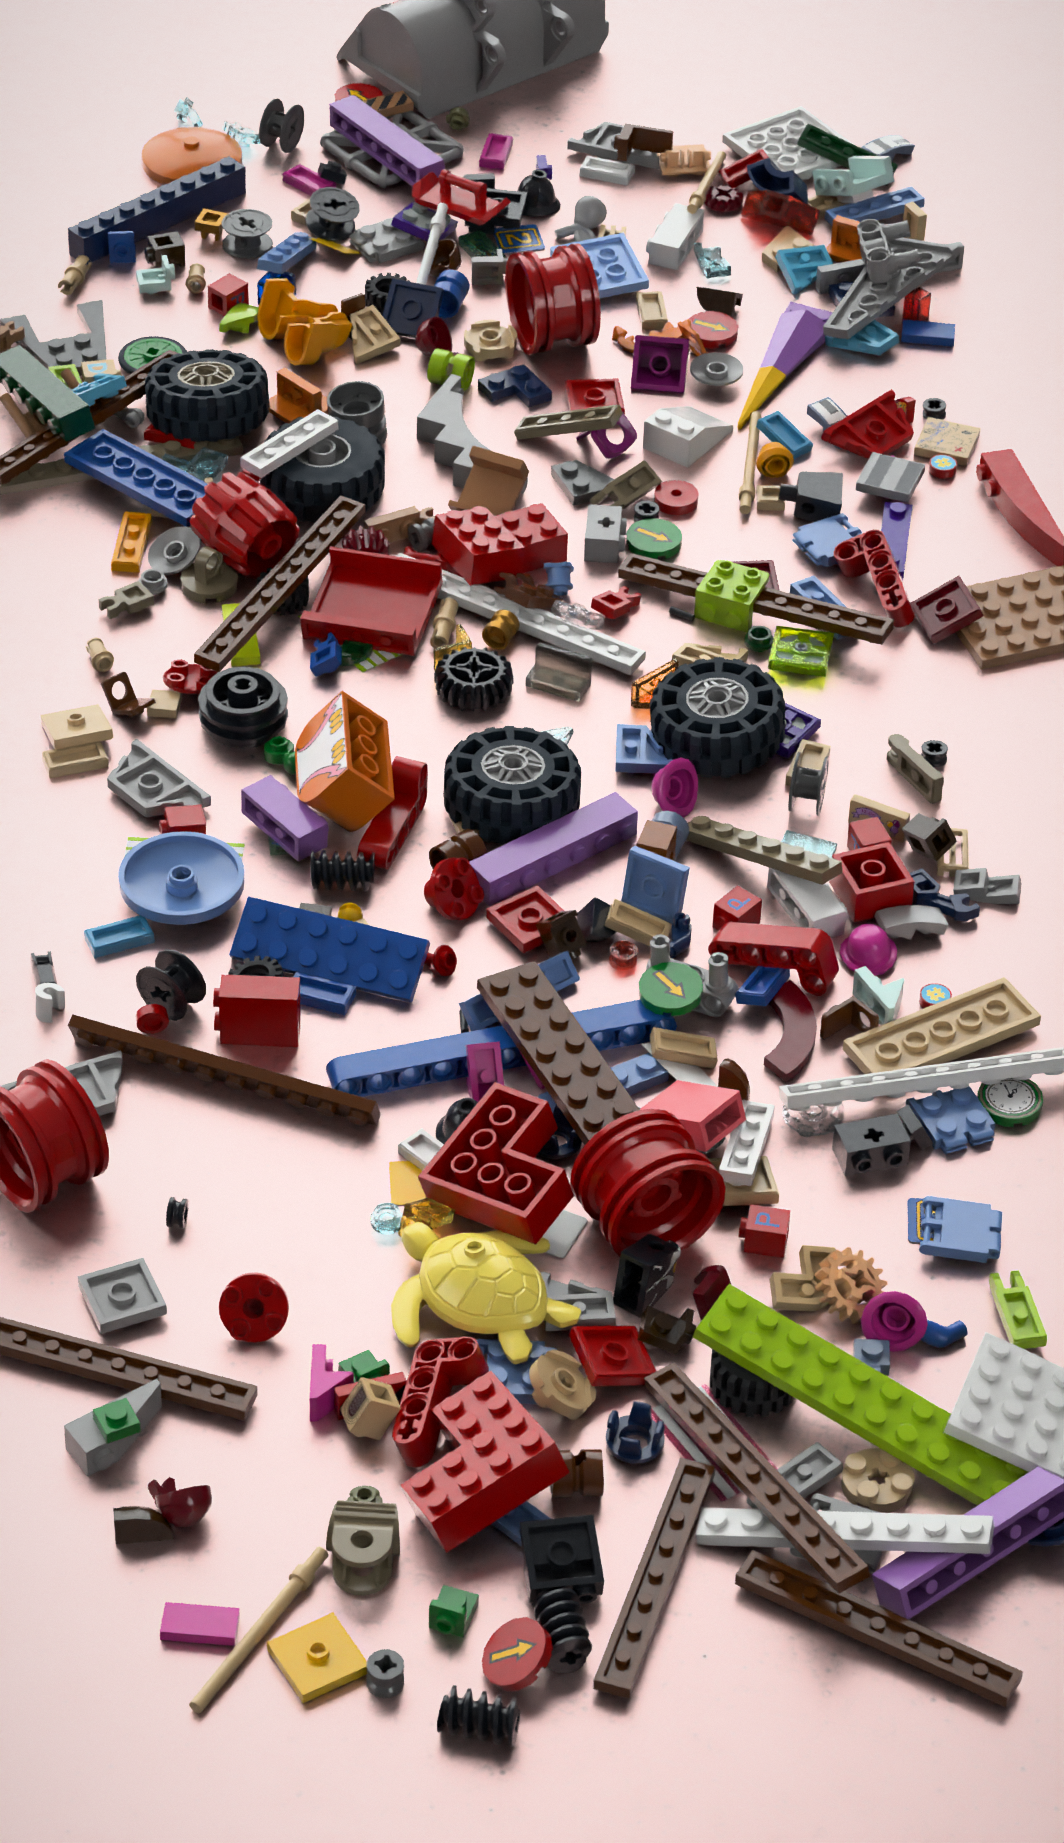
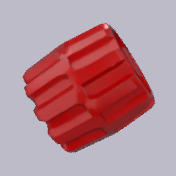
M226 472L222 474L220 482H209L204 487V497L197 498L192 506L194 513L190 518L192 531L201 539L205 546L219 551L222 554L223 563L242 576L257 579L262 571L267 573L268 568L271 567L273 569L295 545L299 537L300 528L296 524L297 517L271 490L242 472H239L237 476L231 472Z

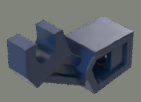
M923 868L910 872L911 877L915 881L912 905L937 907L941 910L942 914L953 917L955 921H968L979 917L980 906L977 903L969 906L970 896L967 893L949 895V897L939 893L940 884Z

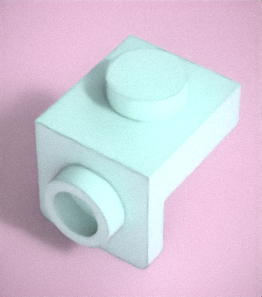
M161 255L162 268L136 270V280L140 294L171 291V280H175L174 264H169L167 255Z

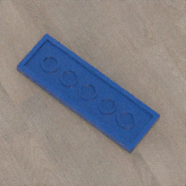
M105 429L98 431L64 453L65 463L185 527L190 526V518L194 515L192 506L197 498L204 497V487L208 484Z
M248 896L229 956L231 959L243 962L247 958H249L250 962L254 961V956H260L261 960L268 956L271 961L273 959L278 961L283 972L292 974L299 972L356 986L357 990L412 1003L431 943L428 939Z

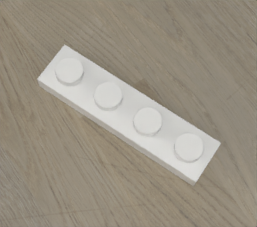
M317 409L240 457L241 467L262 478L337 431L338 420Z
M742 1100L746 1120L731 1132L719 1167V1173L723 1177L724 1182H728L731 1185L752 1186L774 1118L775 1105Z

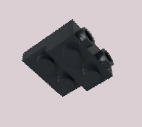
M487 188L486 197L499 202L507 197L511 203L483 225L465 220V226H469V232L480 235H494L496 226L506 229L520 228L527 204L528 192Z
M593 1514L520 1522L519 1532L529 1603L533 1602L536 1597L544 1592L561 1588H569L576 1591L579 1595L580 1604L593 1602L597 1599V1595H603L605 1581Z

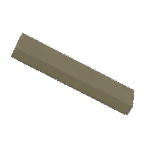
M620 405L523 416L514 430L516 439L519 440L614 428L623 412Z

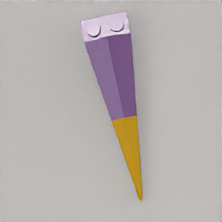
M790 301L784 313H781L738 420V430L742 429L750 419L751 413L758 410L786 377L825 343L823 326L833 312Z

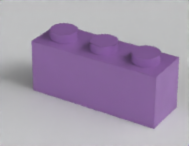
M272 775L241 789V813L272 840L276 841L279 846L281 845L297 861L310 856L312 850L316 853L328 846L329 827L326 820L316 814L307 804L290 792L286 785L281 784Z

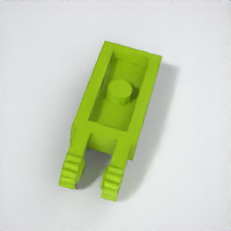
M1020 1271L1010 1272L1009 1282L1011 1288H1004L998 1273L989 1274L990 1291L992 1292L1009 1343L1022 1349L1046 1346L1047 1334L1029 1286L1025 1285Z

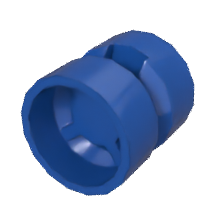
M450 269L440 273L434 284L435 287L443 288L445 291L438 315L441 318L455 316L470 290V283L467 277L457 270Z

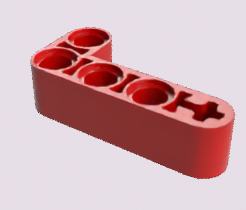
M873 529L839 543L834 549V557L843 575L847 578H855L870 572L888 618L894 619L895 627L902 628L909 625L915 617L914 610L884 533Z
M401 756L394 758L391 766L395 799L372 819L359 843L357 857L359 852H363L365 860L369 861L372 852H374L375 867L385 870L391 867L425 806L428 793V764L426 762Z
M726 922L721 926L708 946L710 956L717 952L724 953L728 956V964L796 969L802 988L814 996L825 994L839 972L832 940L826 932L817 928Z
M472 1337L432 1339L425 1341L417 1347L401 1399V1409L397 1414L392 1431V1438L407 1466L413 1468L421 1467L427 1464L435 1453L441 1429L431 1409L450 1396L452 1386L469 1385L478 1377L489 1372V1366L476 1339Z

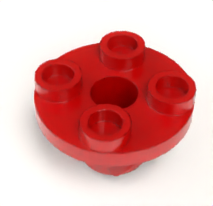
M453 857L441 860L436 864L431 873L430 880L424 886V897L426 902L436 908L443 917L452 921H459L473 915L478 904L484 899V890L479 885L477 875L468 859Z
M250 1272L235 1277L226 1285L219 1300L220 1319L230 1335L236 1340L246 1342L269 1340L283 1329L289 1315V1299L286 1291L277 1280L263 1273Z

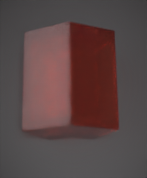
M918 287L904 296L902 325L903 319L929 321L932 293Z

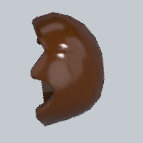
M452 239L439 240L430 269V276L438 278L440 273L445 270H458L462 262L461 253L456 241Z

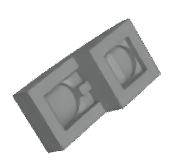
M987 867L956 870L953 892L954 894L967 893L970 896V900L977 902L1019 904L1022 882L1020 874L989 877Z

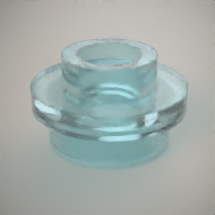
M389 1202L381 1203L371 1213L370 1225L379 1233L393 1234L403 1227L404 1215L396 1204Z

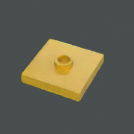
M334 1612L267 1641V1651L302 1703L367 1675V1660Z

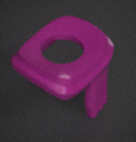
M623 413L616 425L621 427L624 434L623 441L620 444H614L608 440L606 429L581 432L576 436V439L578 441L590 434L603 456L607 459H613L630 448L638 435L630 420Z

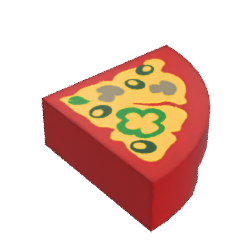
M910 396L896 399V405L898 408H903L907 422L913 423L916 400Z

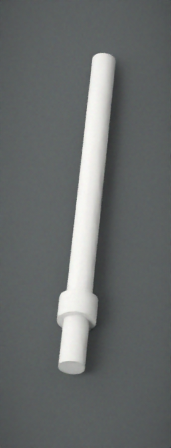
M445 203L438 205L436 214L431 219L429 226L431 232L416 283L425 285L427 283L439 238L444 232L447 223L445 217L448 206Z

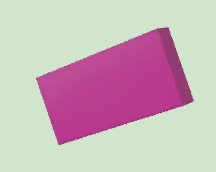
M488 134L479 158V167L504 170L513 145V136Z
M302 164L282 173L283 182L310 196L320 188H336V182L320 178L317 172Z
M165 1602L159 1631L160 1640L235 1646L240 1608Z

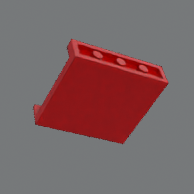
M330 546V564L310 611L303 610L300 617L303 639L313 641L319 639L320 642H324L328 638V633L332 632L339 645H343L344 640L372 644L373 650L415 656L443 584L441 563Z

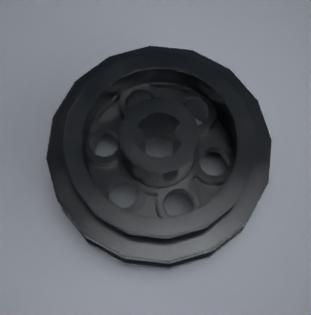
M243 666L218 672L202 687L198 697L201 727L216 742L228 747L245 749L261 746L273 737H276L285 728L289 717L287 709L288 696L285 687L270 673L259 668Z

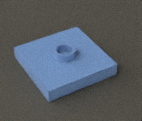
M633 846L629 850L621 901L673 924L674 915L681 913L683 910L690 867Z

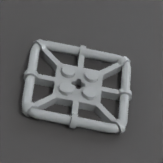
M413 111L385 117L387 119L394 117L392 123L434 153H442L438 156L444 159V164L463 155L464 147L462 144L439 130L437 124L426 121ZM404 117L417 127L409 130L401 124V120ZM333 130L322 134L320 145L343 161L348 169L356 170L371 182L379 185L380 188H386L389 185L403 181L395 173L389 175L390 169L382 165L379 175L363 164V161L373 158L361 149L349 154L339 146H358L338 131ZM427 136L429 138H435L438 141L424 140L422 139V137Z

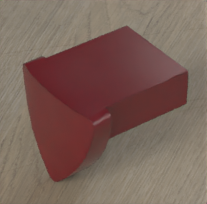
M722 1265L708 1266L701 1270L694 1279V1283L698 1286L692 1292L701 1320H703L728 1284H731L729 1275Z

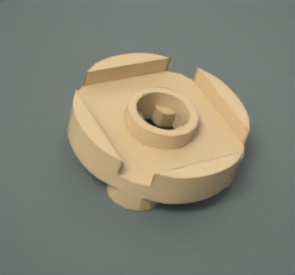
M480 320L472 323L470 330L467 331L466 329L464 331V347L472 354L476 361L511 358L514 355V349L517 346V332L509 324L508 328L500 326V321Z
M550 1350L545 1355H541L530 1366L529 1376L534 1388L532 1392L534 1401L543 1408L549 1407L569 1419L576 1420L595 1401L596 1389L595 1386H591L588 1377L584 1378L578 1370L581 1364L575 1358L562 1351Z
M870 1448L849 1454L846 1457L845 1466L842 1471L841 1487L850 1503L857 1505L858 1502L861 1505L867 1506L870 1510L890 1513L899 1510L907 1503V1498L912 1495L915 1476L911 1466L880 1448ZM880 1477L884 1479V1484H878L876 1480L870 1481L869 1479Z

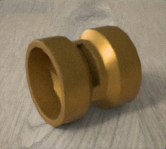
M508 610L496 611L482 631L483 641L492 649L502 650L506 648L511 638L520 628L518 618Z

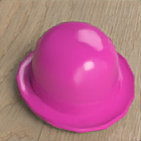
M678 758L672 760L655 774L651 790L654 800L660 805L662 811L676 812L680 816L685 817L693 810L698 795V776L694 765L688 759Z
M863 924L855 928L850 936L841 943L840 956L843 963L851 971L854 972L855 969L866 966L874 976L884 974L893 967L897 960V948L894 941L888 938L886 932L881 927L874 924Z
M898 1291L883 1292L873 1297L864 1308L861 1317L862 1333L865 1338L889 1340L891 1352L904 1351L916 1345L925 1335L928 1326L926 1312L919 1301L909 1294Z

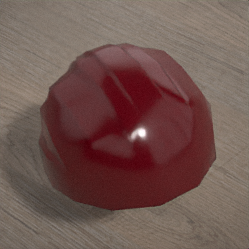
M440 317L426 319L417 330L416 346L424 356L431 357L436 348L452 352L453 344L447 324Z
M171 1477L167 1478L161 1485L155 1479L148 1483L147 1487L152 1498L155 1500L156 1507L160 1509L163 1518L175 1527L190 1528L200 1522L212 1506V1493L209 1485H197L176 1490L175 1479Z

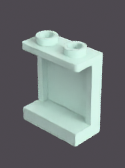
M853 156L848 158L850 170H813L816 195L854 196L894 182L891 156Z

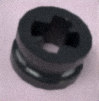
M928 398L923 401L922 416L925 419L931 417L943 420L946 417L945 410L947 404L943 399Z
M652 501L638 502L634 507V522L643 519H659V506Z
M928 740L922 744L921 755L933 767H941L946 764L948 758L947 744L939 740Z
M176 1197L169 1198L166 1211L167 1227L177 1224L179 1228L185 1229L189 1212L188 1198H183L182 1201H177Z

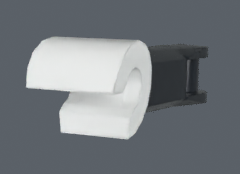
M47 951V954L35 955L34 952H31V970L36 986L35 1015L42 1022L52 1023V1007L57 1010L65 1009V990L57 983L51 951Z

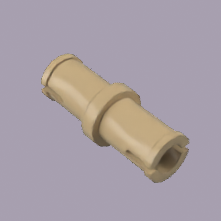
M78 256L73 265L66 268L64 277L58 283V289L63 286L60 290L62 294H72L76 286L83 283L85 274L92 266L91 262L86 265L90 260L87 256Z
M445 598V601L444 599L441 600L438 615L433 619L434 631L430 644L437 650H443V647L445 649L448 647L450 635L456 627L455 616L459 604L452 598Z

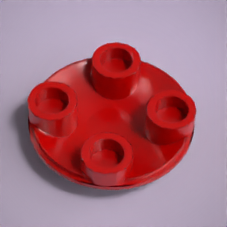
M176 659L171 662V668L163 673L162 680L168 688L186 694H200L202 687L218 672L199 664H189L186 660Z

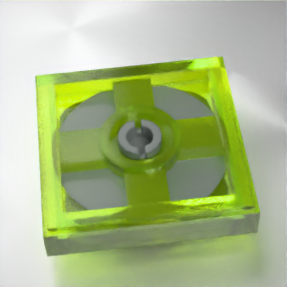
M776 626L768 660V669L826 677L834 633Z

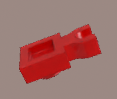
M626 586L619 588V591L616 593L608 590L593 597L590 608L601 613L603 617L613 620L630 612L631 607L640 605L641 594L638 592L632 595L628 594L629 588Z

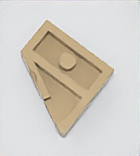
M785 226L762 251L761 261L774 271L780 272L781 269L775 258L778 250L815 245L791 227Z
M374 305L350 314L353 355L356 365L400 346V337Z

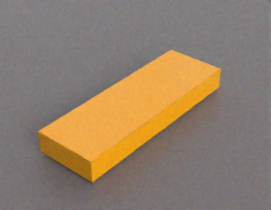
M140 512L123 513L111 560V571L140 573L151 529L152 514Z

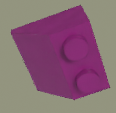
M635 335L630 389L684 393L688 368L689 339Z

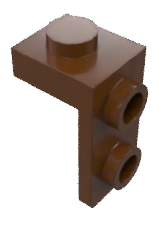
M625 123L620 135L616 134L614 140L617 160L627 162L632 149L655 153H665V150H673L674 132L672 130Z

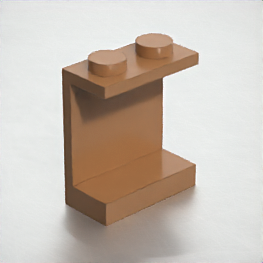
M473 445L469 453L473 467L458 502L449 500L448 506L450 510L462 511L481 506L486 507L494 516L513 511L529 474L524 460Z

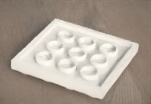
M803 106L722 134V143L742 158L763 148L768 157L781 171L793 170L802 180L811 178L813 170L834 169L842 166L797 145L798 139L807 123L845 141L852 142Z
M985 1332L946 1424L944 1433L1025 1471L1030 1472L1039 1466L1064 1479V1367Z

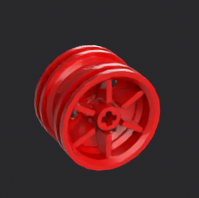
M577 243L570 244L569 246H557L552 257L541 259L534 251H525L523 254L513 253L509 256L505 270L506 301L510 322L517 332V343L521 350L527 355H533L537 352L545 353L551 350L553 341L566 340L571 347L594 344L599 337L601 327V306L596 275L584 247Z
M44 1059L35 1063L34 1066L22 1070L17 1076L15 1088L8 1091L0 1086V1192L19 1211L29 1213L35 1211L41 1205L53 1201L57 1196L58 1184L65 1180L71 1184L82 1185L90 1181L91 1178L100 1176L106 1171L110 1158L109 1146L102 1122L84 1088L64 1066L55 1060Z
M638 1110L623 1115L607 1124L582 1148L571 1171L570 1186L575 1198L581 1203V1206L591 1218L600 1221L599 1226L603 1237L619 1257L624 1249L648 1234H653L665 1241H674L681 1250L688 1248L712 1226L725 1201L726 1186L723 1177L705 1154L695 1150L692 1136L678 1118L665 1110Z

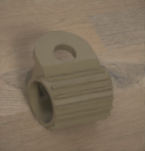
M338 1500L334 1505L328 1524L326 1550L332 1551L333 1578L343 1591L358 1596L371 1595L379 1592L389 1583L392 1575L394 1555L400 1556L397 1504ZM372 1567L373 1571L369 1575L358 1576L352 1572V1568Z

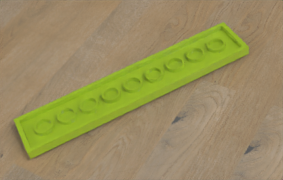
M728 1284L694 1332L693 1338L977 1506L1029 1473L944 1433L951 1415L949 1412L731 1284Z

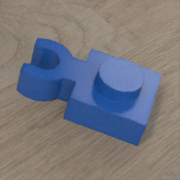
M332 632L328 633V638L323 643L319 639L315 640L314 646L317 650L310 654V669L318 677L324 673L328 674L335 671L341 665L342 649Z

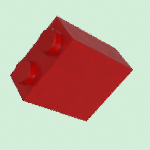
M221 974L220 988L214 987L213 1007H219V1011H215L214 1031H220V1044L299 1047L301 1029L299 977Z

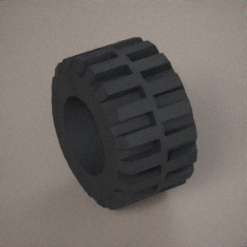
M712 1349L709 1384L714 1398L720 1399L719 1404L724 1408L731 1407V1412L735 1414L740 1412L746 1413V1417H754V1414L766 1417L769 1416V1412L772 1411L777 1414L782 1411L783 1406L788 1407L792 1403L793 1396Z

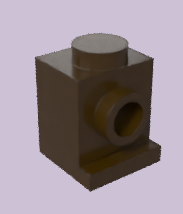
M178 231L147 236L148 247L144 248L147 263L153 262L155 268L162 267L161 255H167L169 264H179L181 268L186 267L185 244Z
M918 813L902 828L912 850L934 861L941 858L957 842L947 820L944 818L939 821L934 817L929 818Z
M576 909L561 911L536 924L549 958L568 951L571 959H574L581 955L580 948L587 945L576 919V916H578Z

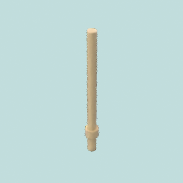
M717 152L699 187L691 194L687 207L689 213L694 214L698 208L703 206L706 200L705 195L726 158L725 152Z
M758 411L752 412L750 416L743 483L738 493V499L740 500L739 510L742 514L750 513L751 502L755 499L756 490L753 485L760 433L756 425L758 419L761 418V413Z
M316 1547L303 1564H298L288 1576L289 1582L191 1700L189 1707L194 1712L200 1714L297 1594L301 1590H306L314 1581V1573L329 1556L323 1547Z

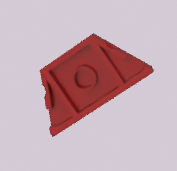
M890 389L825 429L821 439L869 459L872 452L889 455L911 441L914 431L905 418L906 414L903 408H898L894 400L896 397L895 391Z

